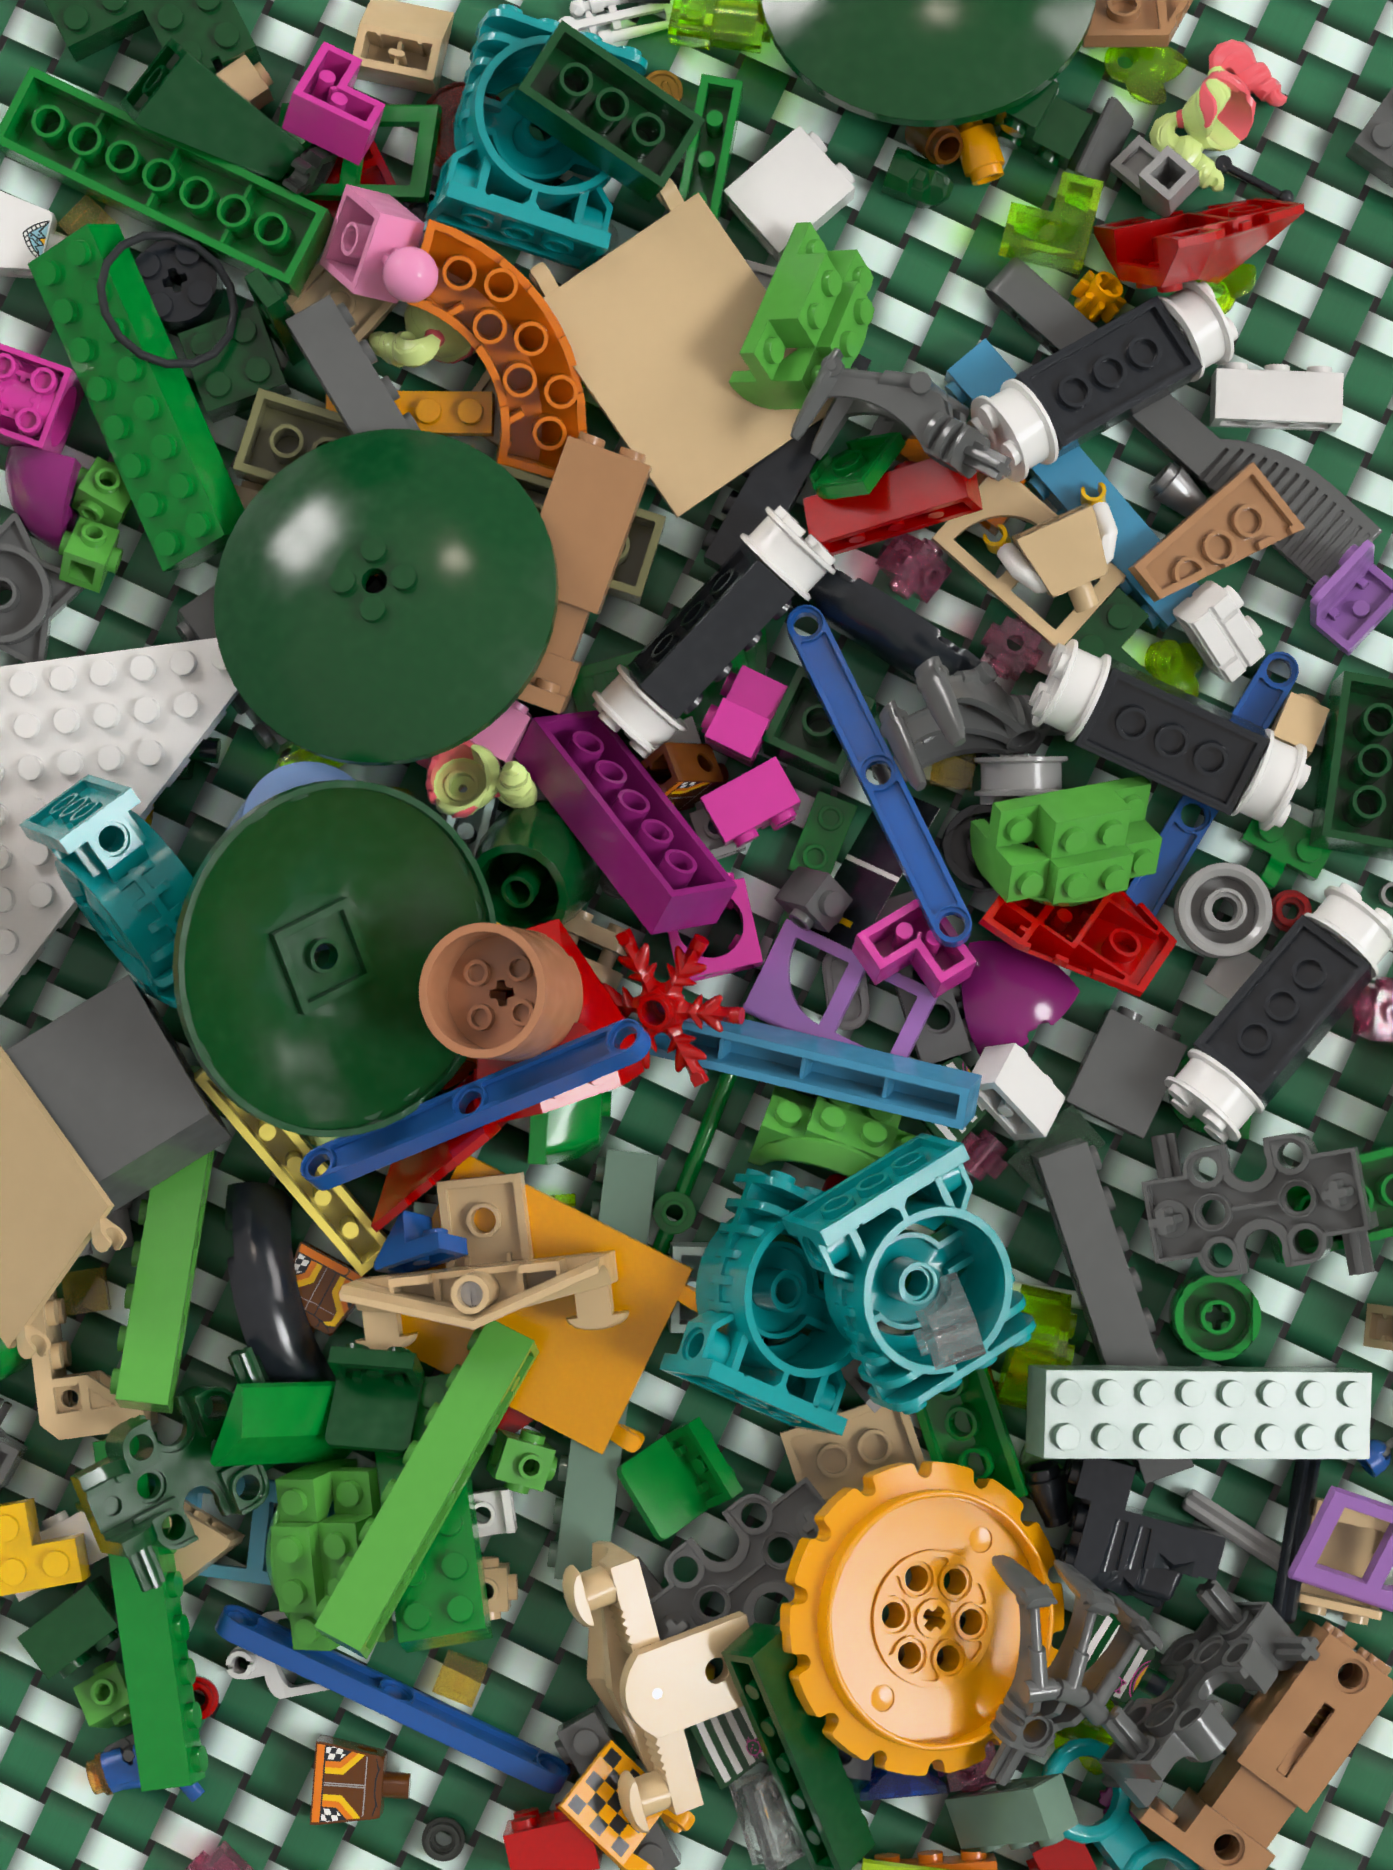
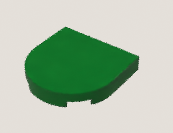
M892 432L856 438L846 442L849 449L842 451L831 458L829 453L825 454L816 462L810 472L809 478L812 482V487L816 495L823 499H838L870 494L906 445L901 433Z

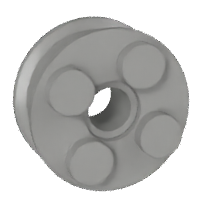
M1000 755V757L974 758V762L980 764L981 790L975 791L974 796H980L981 805H993V802L1064 790L1062 789V763L1068 761V756Z
M1225 862L1208 865L1192 874L1180 887L1174 903V921L1181 938L1191 949L1211 958H1230L1249 951L1263 939L1272 919V901L1264 882L1250 869L1234 863ZM1217 899H1224L1232 905L1233 917L1229 922H1221L1214 917L1212 907Z

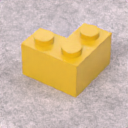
M34 1498L0 1504V1596L82 1582L91 1576L84 1533L41 1541Z

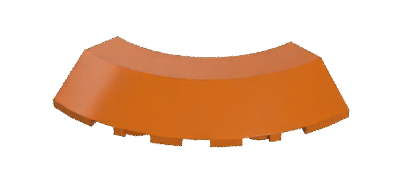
M429 219L420 249L429 253L434 259L438 268V282L434 291L426 299L407 304L421 308L452 326L470 343L484 363L493 381L500 408L501 426L496 456L497 463L553 479L567 437L571 436L578 439L580 431L587 433L586 402L582 382L573 367L577 363L567 337L545 299L530 281L507 259L478 239L454 227Z

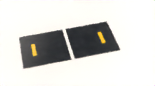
M913 797L929 829L940 808ZM873 811L834 877L853 901L844 911L842 919L833 926L829 933L813 928L810 929L850 950L853 948L856 934L874 924L903 874Z

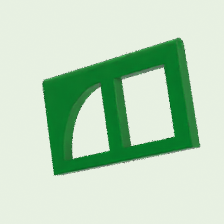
M282 103L278 123L280 127L283 125L289 103ZM385 105L378 127H419L410 185L360 184L364 158L359 166L343 158L339 184H321L314 192L306 195L301 192L298 195L308 200L341 201L345 186L348 184L389 194L398 202L428 203L442 117L441 105ZM288 132L306 149L313 144ZM285 175L280 182L269 178V181L289 190L282 185V182L290 176Z

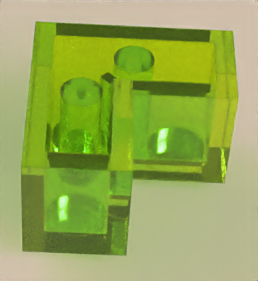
M1062 172L1052 211L1011 202L998 255L1008 258L1015 257L1024 262L1079 275L1085 261L1104 181Z
M1022 1284L1019 1292L1023 1294L1026 1306L1021 1312L1033 1316L1036 1328L1031 1333L1032 1337L1028 1342L1007 1349L1000 1370L997 1398L999 1404L1027 1410L1028 1365H1072L1075 1346L1068 1344V1338H1073L1077 1314L1071 1313V1294Z

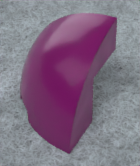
M11 446L8 449L5 466V481L10 503L15 513L20 516L26 529L37 540L51 549L59 551L65 531L73 532L78 516L69 504L82 465L76 458L30 447Z
M969 942L967 948L977 962L971 977L962 982V1001L967 1026L980 1056L984 1048L988 1046L1016 1043L1020 1047L1026 1045L1029 1042L1027 1037L1029 1031L1035 1030L1039 1024L1049 1023L1054 1025L1071 1007L1080 992L1072 979L1051 962L1015 949L1005 942Z

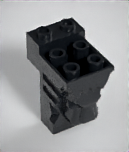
M1066 1459L1063 1469L1067 1484L1066 1489L1075 1497L1081 1498L1080 1503L1074 1501L1071 1506L1067 1523L1068 1527H1072L1071 1539L1069 1544L1062 1543L1057 1560L1072 1565L1102 1591L1105 1587L1121 1596H1134L1144 1603L1157 1608L1164 1601H1169L1173 1597L1183 1574L1195 1578L1200 1576L1216 1580L1226 1538L1210 1528L1127 1506L1136 1467L1125 1460Z

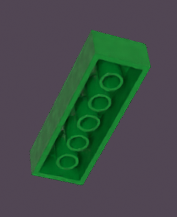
M449 1374L424 1378L413 1441L419 1442L427 1428L424 1425V1421L428 1411L435 1402L441 1403L448 1391L446 1382ZM375 1452L380 1498L388 1482L392 1478L397 1480L405 1466L402 1463L404 1454ZM471 1475L395 1609L398 1641L406 1653L493 1638Z

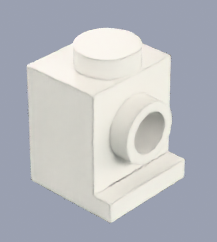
M499 1487L473 1491L475 1510L479 1507H486L491 1512L489 1521L480 1522L477 1520L479 1537L516 1532L518 1527L511 1490Z

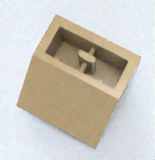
M370 0L359 23L353 55L362 59L357 79L437 95L454 13L395 0Z

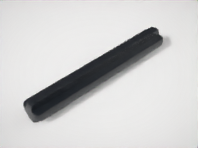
M1295 1459L1272 1607L1286 1624L1294 1623L1296 1620L1302 1582L1288 1578V1570L1311 1526L1321 1464L1320 1459Z

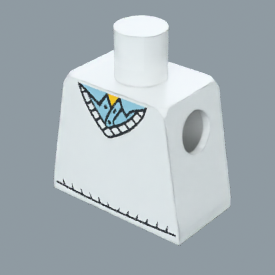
M0 191V277L34 278L28 263L66 237L55 234L57 220L54 213Z

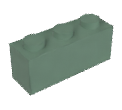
M1062 1773L1011 1779L1006 1786L998 1784L997 1781L973 1784L945 1799L961 1849L980 1848L981 1853L997 1850L1009 1844L1010 1850H1016L1029 1846L1035 1841L1039 1842L1040 1847L1050 1846L1064 1840L1063 1832L1079 1824Z

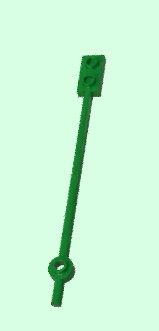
M818 791L787 871L793 873L798 866L831 875L858 806ZM786 911L783 913L766 959L786 918L790 920L789 914ZM745 1012V1019L759 1022L760 1019ZM720 1073L674 1191L660 1196L654 1205L653 1217L659 1230L652 1248L666 1255L675 1234L688 1230L695 1220L696 1210L690 1195L735 1084L736 1075ZM675 1204L682 1208L683 1215L680 1220L671 1221L667 1218L666 1210L670 1205Z

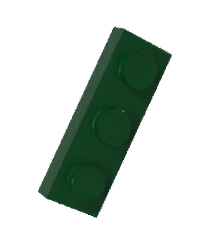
M259 268L246 275L244 279L270 337L292 366L305 358L288 331L285 322L295 313L286 300L289 298L280 283L274 277L268 281Z

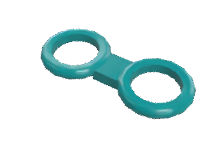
M1092 1738L1070 1740L1053 1751L1043 1766L1041 1776L1063 1773L1068 1764L1078 1757L1089 1756L1100 1761L1110 1746ZM1112 1787L1113 1796L1111 1804L1103 1818L1092 1825L1078 1824L1063 1832L1066 1839L1080 1844L1093 1843L1112 1870H1142L1145 1865L1154 1859L1171 1861L1179 1870H1201L1197 1863L1167 1841L1150 1842L1129 1814L1131 1799L1121 1788Z

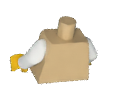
M1098 482L1099 496L1089 497L1085 492V487L1082 486L1080 506L1011 536L1014 543H1011L1008 531L1003 524L997 525L1003 535L999 541L992 542L988 540L985 533L983 534V540L987 549L991 553L997 554V557L1012 578L1035 593L1046 592L1053 598L1068 592L1076 613L1088 610L1100 603L1091 581L1108 573L1107 564L1114 558L1118 529L1110 507L1106 503V486L1102 482Z

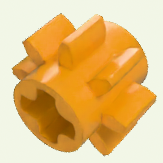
M1089 270L1071 291V294L1077 297L1074 307L1091 322H1098L1102 318L1106 324L1109 323L1126 303V300L1120 297L1123 293V286L1120 280L1112 273L1106 271L1095 275Z

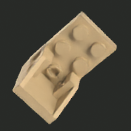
M55 1290L31 1324L44 1333L51 1342V1347L45 1356L40 1357L37 1351L32 1356L40 1426L58 1440L109 1434L120 1423L139 1415H145L146 1419H150L151 1426L159 1423L157 1412L120 1408L115 1400L116 1395L110 1394L111 1376L105 1372L97 1370L67 1374L66 1367L71 1366L72 1355L69 1341H63L61 1324H65L67 1320L64 1299L58 1298L57 1290ZM72 1391H75L78 1395L77 1403L73 1400Z

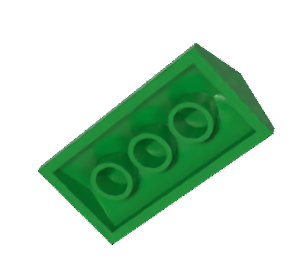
M987 1367L974 1370L962 1378V1383L958 1387L947 1392L938 1393L927 1400V1405L922 1410L916 1412L931 1461L953 1463L971 1468L974 1472V1483L979 1478L994 1479L1010 1490L1017 1498L1029 1494Z
M336 1381L237 1384L210 1463L214 1467L322 1462L345 1459L353 1451L352 1449L332 1448L325 1440Z

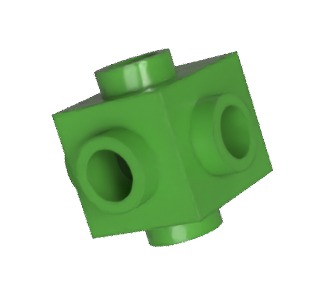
M97 456L89 470L85 467L80 469L74 488L76 494L71 507L77 510L85 519L118 529L132 507L133 502L114 462H107Z
M79 517L73 532L66 530L59 546L58 554L63 556L59 580L100 593L108 572L116 573L122 559L123 549L117 548L120 530Z
M525 1428L521 1429L520 1434L498 1429L486 1470L494 1479L505 1481L503 1487L511 1491L528 1494L529 1489L543 1492L546 1481H551L556 1472L558 1461L557 1457L554 1456L556 1450L545 1441L546 1436L542 1433Z
M115 1660L103 1663L92 1671L94 1676L73 1687L89 1727L109 1729L113 1726L122 1727L132 1723L124 1664L117 1663Z

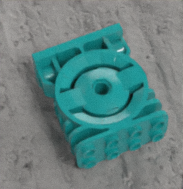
M500 4L498 8L490 9L477 25L475 33L477 40L471 49L469 57L471 64L465 73L464 82L466 85L462 92L454 122V145L456 152L442 166L435 197L429 203L426 220L431 219L454 227L462 232L583 271L603 255L609 247L612 233L608 232L613 206L603 188L612 177L507 106L506 104L515 90L504 97L501 102L486 97H496L502 91L519 85L544 44L560 23L549 18L536 19L524 15L522 10L516 6ZM580 32L642 76L646 74L648 62L642 57V53L638 49L630 46L616 47L602 42V38L596 34ZM529 127L538 128L543 133L544 141H538L533 138ZM568 170L591 178L584 181L573 176L558 186L543 184L560 178Z
M88 774L19 824V826L29 839L46 845L57 859L55 861L56 869L71 897L97 934L122 963L126 971L137 979L136 983L145 994L173 1008H177L173 981L174 941L180 912L193 877L158 833L137 813L131 810L141 803L131 787Z
M925 1133L917 1135L781 1218L787 1233L798 1237L811 1268L825 1272L824 1293L829 1314L838 1331L851 1344L848 1350L852 1358L862 1362L858 1367V1373L863 1381L872 1384L868 1389L871 1401L892 1411L903 1412L905 1415L914 1414L922 1410L927 1405V1400L938 1393L947 1392L958 1387L962 1383V1378L974 1370L984 1369L992 1365L997 1360V1356L1008 1348L1017 1347L1028 1342L1032 1337L1031 1333L1036 1328L1033 1316L1021 1312L1026 1306V1300L1021 1292L1013 1290L1015 1277L1012 1273L1009 1256L1001 1239L989 1224L967 1210L973 1185L963 1165L964 1162L970 1159L964 1144ZM943 1222L947 1224L946 1227L932 1236L913 1230H904L912 1224H919L934 1231ZM911 1272V1282L905 1288V1279ZM881 1322L901 1330L920 1329L905 1334H889L879 1330L876 1323Z
M747 1168L745 1174H736L733 1184L744 1190L741 1199L727 1198L725 1208L734 1213L735 1216L726 1223L720 1222L718 1231L707 1245L699 1265L696 1280V1304L699 1316L688 1321L677 1354L665 1353L659 1369L791 1427L842 1436L848 1419L836 1413L846 1386L841 1369L854 1359L848 1350L851 1344L841 1335L833 1323L827 1308L824 1290L819 1289V1283L824 1285L825 1272L811 1268L804 1250L801 1249L802 1246L798 1237L789 1235L781 1218L821 1195L824 1191L809 1186H804V1189L794 1185L796 1178L780 1171L771 1170L770 1175L761 1171ZM778 1234H782L795 1241L800 1247L789 1242L774 1241L773 1239ZM803 1327L812 1330L808 1336L799 1331ZM762 1337L771 1339L790 1337L773 1345H766Z

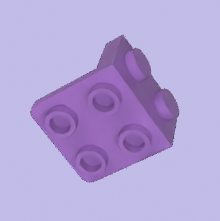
M1368 539L1360 547L1356 544L1352 545L1339 560L1338 564L1341 567L1331 578L1324 575L1314 585L1309 594L1312 596L1309 606L1310 625L1347 656L1359 646L1393 609V579L1374 564L1375 545Z

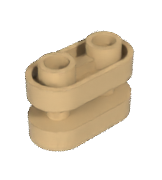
M581 910L563 926L576 945L578 940L582 939L602 948L597 962L586 957L585 959L601 983H606L617 991L623 975L612 968L618 956L627 955L618 943L615 935L626 929L613 923H609L607 929L591 923L594 915Z

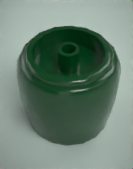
M537 800L530 807L516 809L511 807L502 812L481 838L475 854V859L489 888L496 922L522 929L553 919H559L564 925L573 919L596 893L603 872L548 800Z

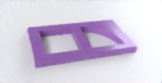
M786 918L746 1002L743 1003V1008L746 1013L772 1026L864 1047L837 1034L836 1031L866 971L852 950L811 930H803ZM797 939L849 963L819 1024L811 1020L802 1011L792 991L790 962ZM897 972L884 981L917 996V999L890 1053L909 1058L938 997L934 998L925 985Z
M1331 1485L1288 1570V1578L1393 1612V1585H1383L1393 1567V1506ZM1345 1507L1390 1522L1362 1578L1317 1563Z

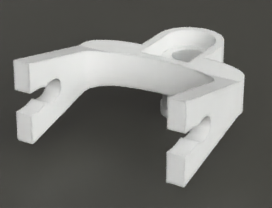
M279 1609L261 1615L278 1623L279 1619L287 1618L285 1613L280 1612ZM239 1646L235 1647L226 1659V1666L228 1665L229 1668L227 1672L231 1677L246 1680L264 1676L270 1692L278 1699L329 1690L313 1681L293 1685L285 1677L281 1666ZM239 1656L245 1658L246 1661H250L246 1670L239 1666Z

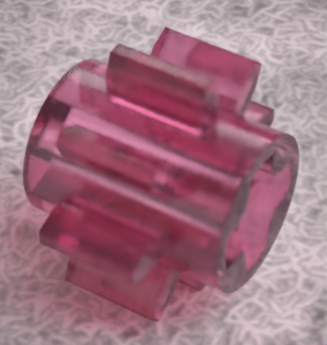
M986 1129L978 1136L970 1131L960 1142L964 1144L970 1157L963 1165L980 1182L987 1174L996 1180L1009 1165L1002 1159L1009 1149Z

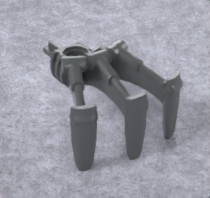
M834 348L822 360L821 369L799 411L790 434L791 438L799 441L827 399L834 398L811 447L810 454L819 460L828 451L849 417L875 415L879 417L868 436L900 432L904 440L918 439L924 452L943 467L968 479L972 478L978 471L996 481H1000L1002 476L1007 477L1011 471L1008 468L1012 461L1011 458L991 449V441L974 427L966 424L969 408L942 390L931 380L927 373L916 372L914 374L885 370L881 373L858 370L854 366L851 369L845 368L841 361L844 355L838 348Z
M939 656L927 659L914 672L917 689L922 693L927 704L926 708L908 715L905 710L898 708L895 700L884 706L879 715L881 722L880 733L887 739L894 754L893 759L905 783L909 781L916 791L923 790L927 784L923 769L941 760L972 753L1000 755L1035 754L1046 736L1065 735V732L1045 723H1042L1039 727L1032 724L1034 715L1031 714L1033 706L1029 705L1031 696L1007 694L997 682L993 681L997 675L989 663L982 661L974 669L957 671L954 675H949L948 668L942 664ZM881 764L872 765L873 778L878 781L879 785L886 783L891 777L890 770Z
M1005 1555L992 1557V1564L1004 1583L1016 1595L1020 1613V1647L1015 1676L1009 1691L1003 1699L1004 1703L999 1705L995 1713L996 1718L990 1724L991 1730L1002 1743L985 1773L987 1777L996 1780L998 1784L1003 1786L1009 1783L1025 1752L1040 1757L1045 1756L1047 1753L1046 1749L1052 1745L1057 1731L1067 1727H1075L1084 1718H1087L1095 1726L1104 1723L1109 1716V1710L1105 1705L1121 1681L1119 1677L1139 1645L1144 1650H1150L1155 1646L1160 1651L1163 1648L1159 1633L1145 1617L1140 1616L1113 1592L1106 1589L1102 1591L1072 1565L1060 1560H1054V1568L1074 1593L1075 1603L1065 1638L1057 1655L1047 1669L1046 1648L1042 1645L1039 1608L1058 1604V1601L1047 1584H1042L1031 1572L1013 1558ZM1110 1613H1113L1121 1623L1119 1629L1107 1649L1085 1672L1089 1659L1087 1650L1097 1614L1108 1616Z

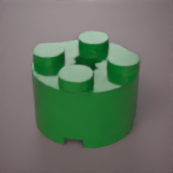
M1201 1273L1190 1277L1178 1286L1169 1306V1324L1174 1337L1186 1350L1208 1360L1224 1361L1235 1358L1243 1353L1255 1340L1261 1326V1309L1252 1291L1240 1280L1232 1276L1214 1277L1208 1273ZM1213 1305H1215L1216 1310L1224 1313L1223 1319L1216 1320L1215 1327H1213L1212 1322L1205 1320L1206 1312H1212Z

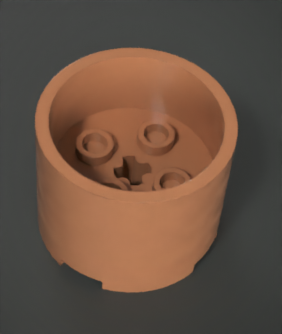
M473 923L453 930L432 949L424 963L420 976L419 1002L422 1015L429 1030L441 1044L451 1051L470 1058L521 1062L557 1047L567 1036L573 1024L578 1023L583 1005V985L579 969L573 957L568 956L565 950L546 934L495 923ZM514 989V996L506 1000V992Z

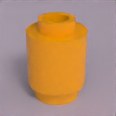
M983 120L960 125L958 128L963 140V149L959 159L965 177H970L973 186L983 185L1001 178L1004 175L1002 166L1005 164V160L993 124H984Z

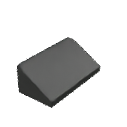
M1113 96L1111 99L1108 98L1072 176V183L1096 194L1102 192L1111 173L1110 163L1120 154L1134 122L1132 116L1117 98Z

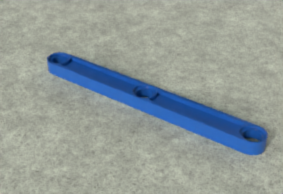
M811 605L797 606L788 615L787 633L934 937L945 947L954 948L961 946L967 942L972 929L971 916L823 614L819 609ZM807 616L815 619L818 623L817 631L810 636L799 635L794 630V624L799 618ZM881 764L890 770L891 777L886 783L875 785L868 781L866 772L872 765ZM950 915L961 918L965 924L962 934L956 937H948L943 934L939 926L943 918Z
M1283 651L1268 655L1258 666L1231 713L1263 727L1264 730L1267 729L1297 680L1299 667L1295 658ZM1281 660L1288 665L1290 675L1286 682L1276 683L1268 677L1267 667L1271 661ZM1182 794L1159 833L1162 837L1156 873L1132 878L1128 885V890L1124 891L1136 905L1142 902L1156 917L1219 810ZM1195 804L1203 810L1204 820L1200 826L1191 828L1183 823L1181 811L1185 805Z
M627 1018L545 1051L533 1058L521 1061L425 1101L413 1113L384 1128L364 1134L339 1137L315 1147L303 1158L300 1167L301 1175L317 1190L332 1189L630 1066L643 1059L651 1047V1037L634 1019ZM636 1033L637 1038L635 1042L627 1049L621 1050L620 1045L624 1038ZM476 1098H481L479 1107L472 1113L465 1114L468 1104ZM330 1160L328 1169L322 1175L315 1177L317 1168L323 1162Z
M233 1604L226 1605L215 1624L216 1632L223 1639L542 1791L553 1794L559 1793L570 1774L569 1766L557 1756L337 1651L293 1650L290 1629L244 1607Z

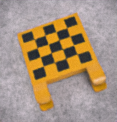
M610 1740L559 1804L558 1808L620 1870H655L649 1863L633 1853L647 1833L638 1832L631 1826L623 1814L618 1798V1780L624 1770L629 1771L634 1778L645 1774V1772ZM666 1809L646 1817L649 1830L658 1818L661 1817L665 1825L673 1833H680L682 1830L688 1831L695 1822V1816L690 1811L675 1815Z

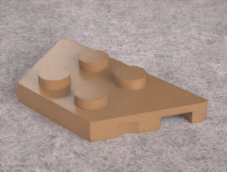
M1096 0L1091 25L1082 46L1168 47L1193 0Z

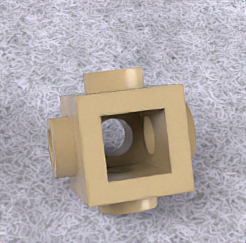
M482 1557L485 1583L490 1584L494 1589L493 1596L487 1598L490 1620L501 1619V1612L509 1611L511 1600H518L517 1574H510L509 1562L499 1563V1557Z

